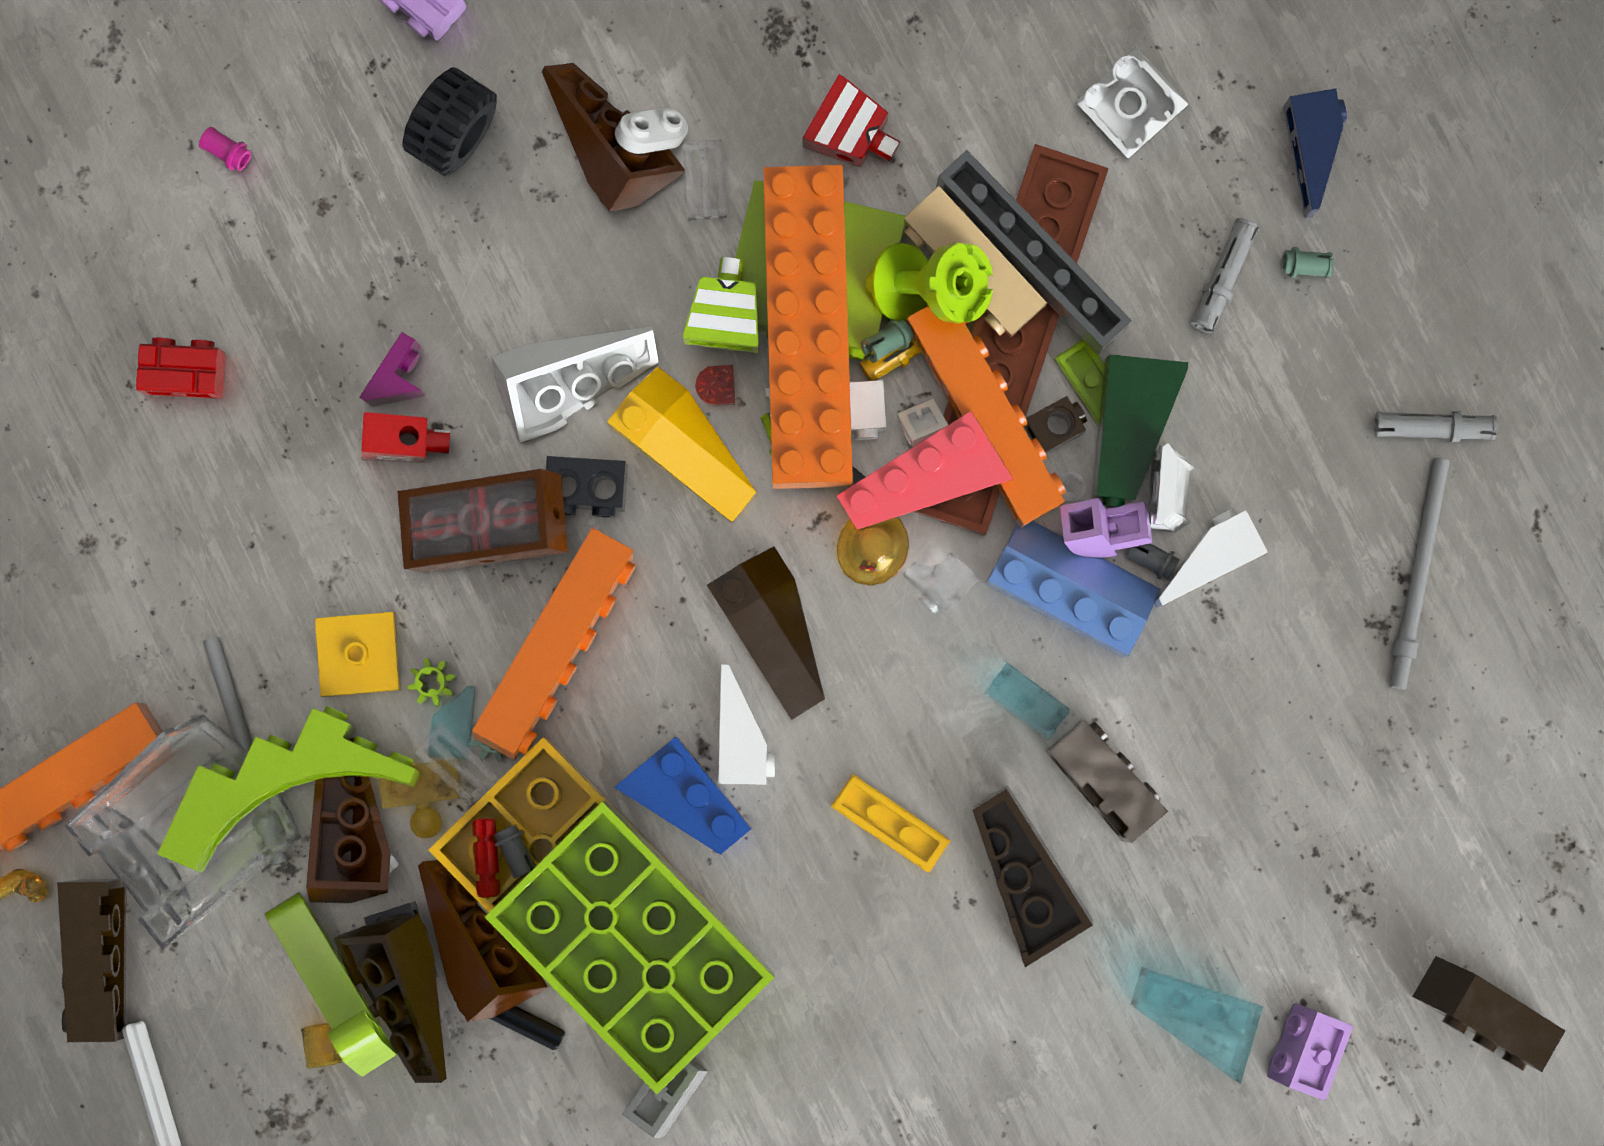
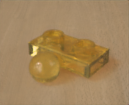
M458 758L413 764L412 767L420 772L414 788L379 778L382 808L415 805L416 811L410 818L412 832L417 837L423 839L434 837L439 832L442 821L439 813L432 808L431 802L463 798Z

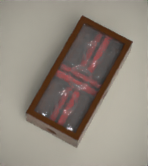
M535 469L397 491L403 567L405 570L430 573L568 552L562 478L559 473L545 469Z

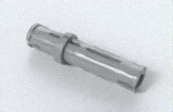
M1244 218L1236 219L1210 281L1205 283L1202 288L1204 295L1190 323L1194 328L1205 333H1214L1225 304H1229L1232 300L1233 293L1231 291L1244 264L1251 244L1259 231L1258 225Z
M1451 411L1450 415L1376 412L1375 418L1378 421L1374 423L1376 437L1449 438L1450 442H1460L1461 439L1495 440L1497 434L1493 433V431L1498 429L1496 415H1462L1460 411Z

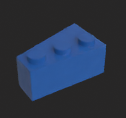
M674 737L614 787L720 855L752 829L678 737Z

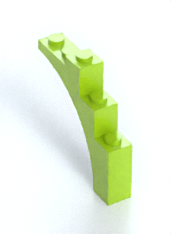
M328 706L325 707L324 712L312 708L293 751H289L291 743L271 734L267 741L255 737L236 780H233L234 771L213 763L210 770L198 765L157 854L202 873L217 846L241 819L264 801L294 786L322 778L354 775L383 778L414 788L420 772L412 767L414 760L394 751H392L390 757L375 752L377 744L358 736L355 737L353 742L349 741L355 728L348 722H345L348 717L347 714Z

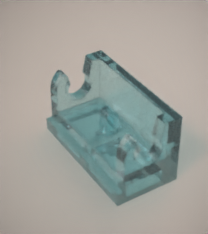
M1007 662L983 693L1046 741L1052 738L1059 724L1069 714L1067 706Z

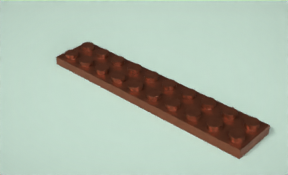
M1035 144L1016 201L1077 263L1109 168ZM1048 303L1012 337L1006 332L999 336L984 320L988 315L986 311L975 320L971 331L972 337L978 335L983 341L989 353L985 360L991 371L993 372L997 369L1004 378L1008 387L1004 394L1010 405L1017 404L1025 417L1059 318V314ZM949 401L943 414L948 425L958 419ZM996 485L913 512L985 536L1000 492Z

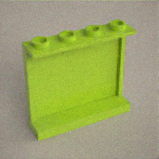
M754 180L735 258L743 261L741 281L756 283L758 330L766 332L765 337L768 338L764 182ZM844 201L849 359L864 361L865 355L861 348V342L865 338H869L879 332L883 316L874 302L873 295L866 288V277L873 271L874 263L879 254L891 244L901 242L905 227L904 218L906 216Z

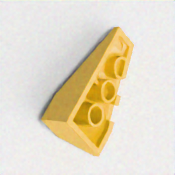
M656 367L627 395L607 421L609 427L731 523L734 522L756 494L755 489L689 390L659 367Z

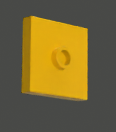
M395 612L315 618L320 697L401 690Z

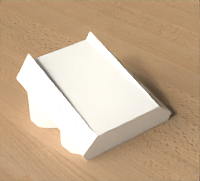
M1137 48L1128 56L1121 57L1114 64L1113 69L1097 84H1093L1077 101L1082 110L1127 158L1132 156L1188 105L1184 97Z
M1169 443L1160 445L1159 449L1155 450L1152 458L1148 512L1151 529L1177 532L1191 523L1186 518L1189 474L1195 467Z

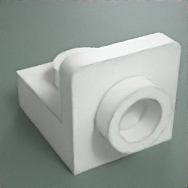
M934 399L898 413L908 444L913 447L948 426Z

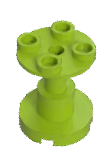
M953 242L943 245L932 254L928 261L922 251L916 246L906 243H893L879 254L874 263L873 271L866 277V288L873 295L874 302L879 311L891 321H906L907 317L925 308L928 304L934 315L942 321L950 323L971 322L981 317L990 304L993 289H988V276H993L992 266L986 254L979 247L972 244Z

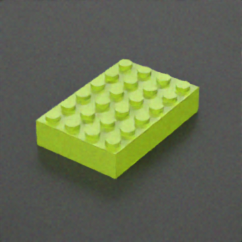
M602 801L485 916L491 925L656 1095L775 978V973L606 801Z

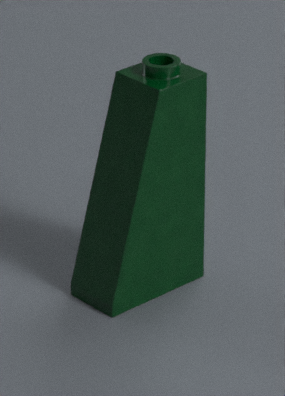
M1111 354L1105 358L1092 498L1102 499L1101 503L1103 506L1120 507L1125 505V501L1131 502L1136 500L1187 373L1188 362Z

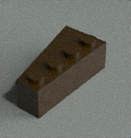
M1008 785L975 805L973 813L1024 966L1027 967L1092 927L1093 919Z

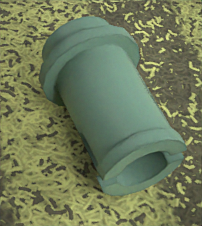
M1292 247L1291 250H1285L1283 253L1282 273L1289 274L1290 278H1295L1297 274L1329 278L1332 275L1334 266L1333 253L1300 251L1298 247Z
M892 320L887 324V328L862 340V351L865 356L873 352L874 354L869 356L868 360L875 363L898 348L901 350L908 348L909 342L913 340V332L904 320Z

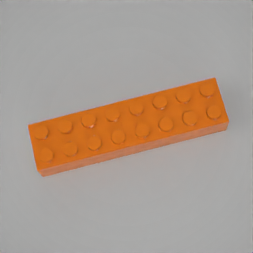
M843 165L763 167L773 489L851 487L853 484Z

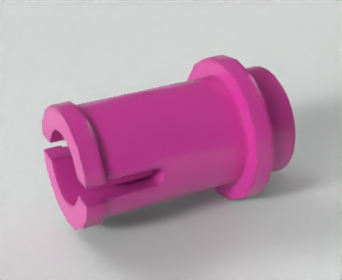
M214 127L207 128L199 140V148L224 161L226 168L229 170H243L251 158V151L247 149L246 143L242 141L237 143L218 132Z

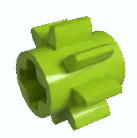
M424 658L425 668L421 670L410 669V672L416 677L415 683L408 685L407 689L418 690L421 693L417 703L423 704L428 697H432L434 705L439 707L441 706V696L444 694L449 696L455 695L449 689L450 681H454L458 677L453 674L447 675L444 672L448 662L442 660L437 668H435L429 658ZM438 673L437 681L441 683L438 690L431 688L427 692L428 683L424 681L427 675L435 676Z

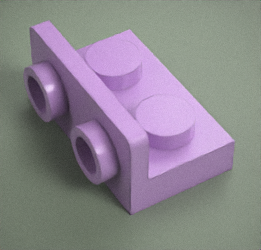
M1295 1003L1290 1015L1286 1019L1285 1028L1277 1050L1272 1056L1267 1077L1289 1088L1326 1101L1353 1026Z

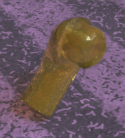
M16 869L0 878V900L15 892L27 896L31 902H40L47 896L48 887L44 884V879L39 874L25 869Z

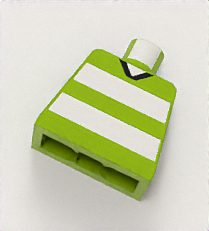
M722 257L719 262L718 278L700 277L683 331L684 344L759 353L756 283L741 281L742 260Z

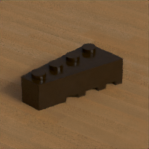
M79 879L57 882L63 969L62 988L65 1001V1009L62 1013V1030L67 1033V1042H116L124 1039L122 1028L126 1025L127 879Z

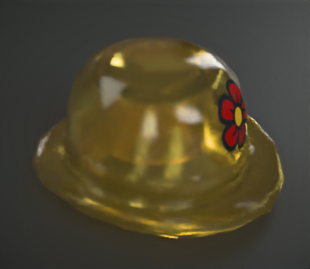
M898 517L862 529H856L851 519H849L841 530L837 543V560L844 574L855 583L868 586L887 582L897 575L906 561L909 550L908 532Z

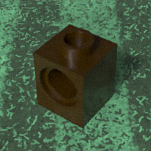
M1068 396L1027 417V425L1024 427L1031 439L1036 438L1047 455L1083 435L1086 431L1083 424L1087 422V418L1079 403H1071ZM1054 415L1063 417L1068 424L1067 432L1064 434L1053 433L1048 427V418Z

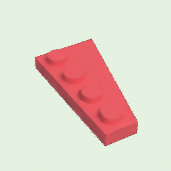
M970 411L837 495V498L856 529H862L1013 480L1014 478L974 413Z

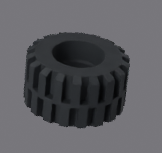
M452 67L446 70L429 85L414 107L405 127L402 142L403 150L443 176L452 174L466 163L484 138L495 114L497 94L458 68Z

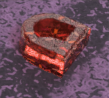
M733 365L711 366L699 373L696 378L695 387L697 395L702 402L711 406L736 405Z

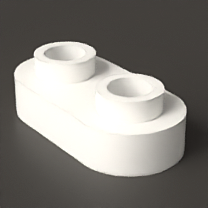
M668 108L634 112L622 117L615 129V138L621 147L635 154L672 149L682 143L688 132V124L679 112Z

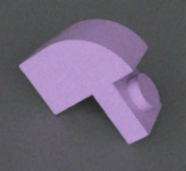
M1098 498L1060 506L1064 543L1076 555L1091 558L1118 556L1117 550L1153 543L1148 506L1144 501L1108 509L1103 506Z

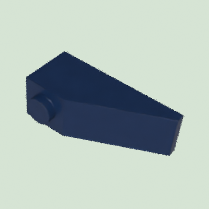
M1336 88L1290 96L1283 106L1305 218L1313 217L1320 209L1343 130V123L1347 120L1345 102L1343 99L1338 100Z

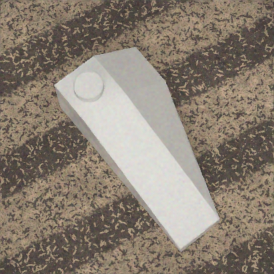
M651 327L532 343L491 356L497 386L520 443L557 431L567 424L566 418L583 407L587 410L597 404L596 398L613 387L621 388L658 363L654 333Z

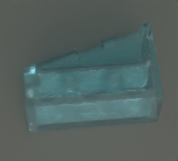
M1142 967L1130 1005L1241 1084L1263 1006L1240 997Z

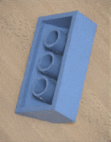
M1034 521L1019 528L1018 524L1016 525L985 585L1122 658L1129 656L1160 591V588L1104 558L1083 557L1074 554L1066 546L1062 536Z

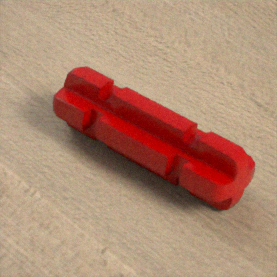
M493 818L475 819L472 822L473 836L477 837V842L473 843L475 875H479V881H476L477 895L481 898L496 897L500 894V879H496V873H499L498 848L494 845L497 841H493V835L496 834V821Z

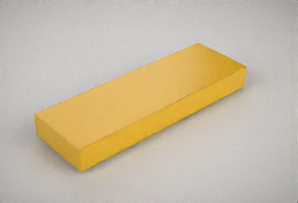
M854 774L851 775L831 805L833 809L927 873L931 871L951 841Z

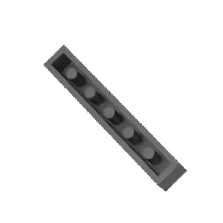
M968 150L961 154L938 176L936 188L938 186L942 188L1027 282L1097 355L1127 329L1132 320Z

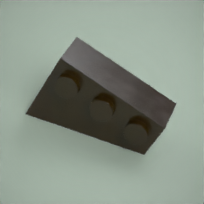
M1437 956L1433 959L1412 996L1445 1016L1442 1022L1462 1034L1466 1030L1475 1034L1472 1041L1493 1053L1496 1048L1504 1051L1505 1054L1502 1059L1522 1071L1528 1065L1543 1072L1566 1031L1477 974Z

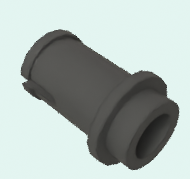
M1150 543L1132 547L1127 559L1133 560L1157 573L1158 579L1164 577L1168 580L1180 561L1179 558L1173 556L1174 551L1171 550L1169 554Z
M516 824L494 834L497 840L494 845L495 847L500 846L514 879L532 871L537 866L521 836L524 834V831H519Z

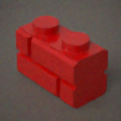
M152 338V344L139 345L136 389L144 395L222 399L226 361L225 352L219 348H214L215 342L208 340H191L190 346H177L174 339Z

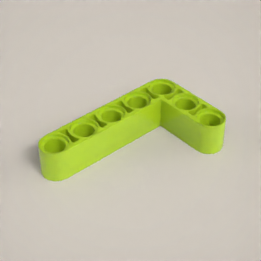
M300 892L264 913L271 928L332 1030L327 1032V1035L345 1064L363 1077L396 1056L397 1053L388 1037L368 1008L369 1005L360 990L348 976L342 960Z

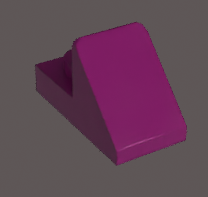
M401 332L359 398L371 407L424 396L425 394L419 388L401 378L404 371L410 373L420 358V353L417 351L421 346L418 342L404 332Z

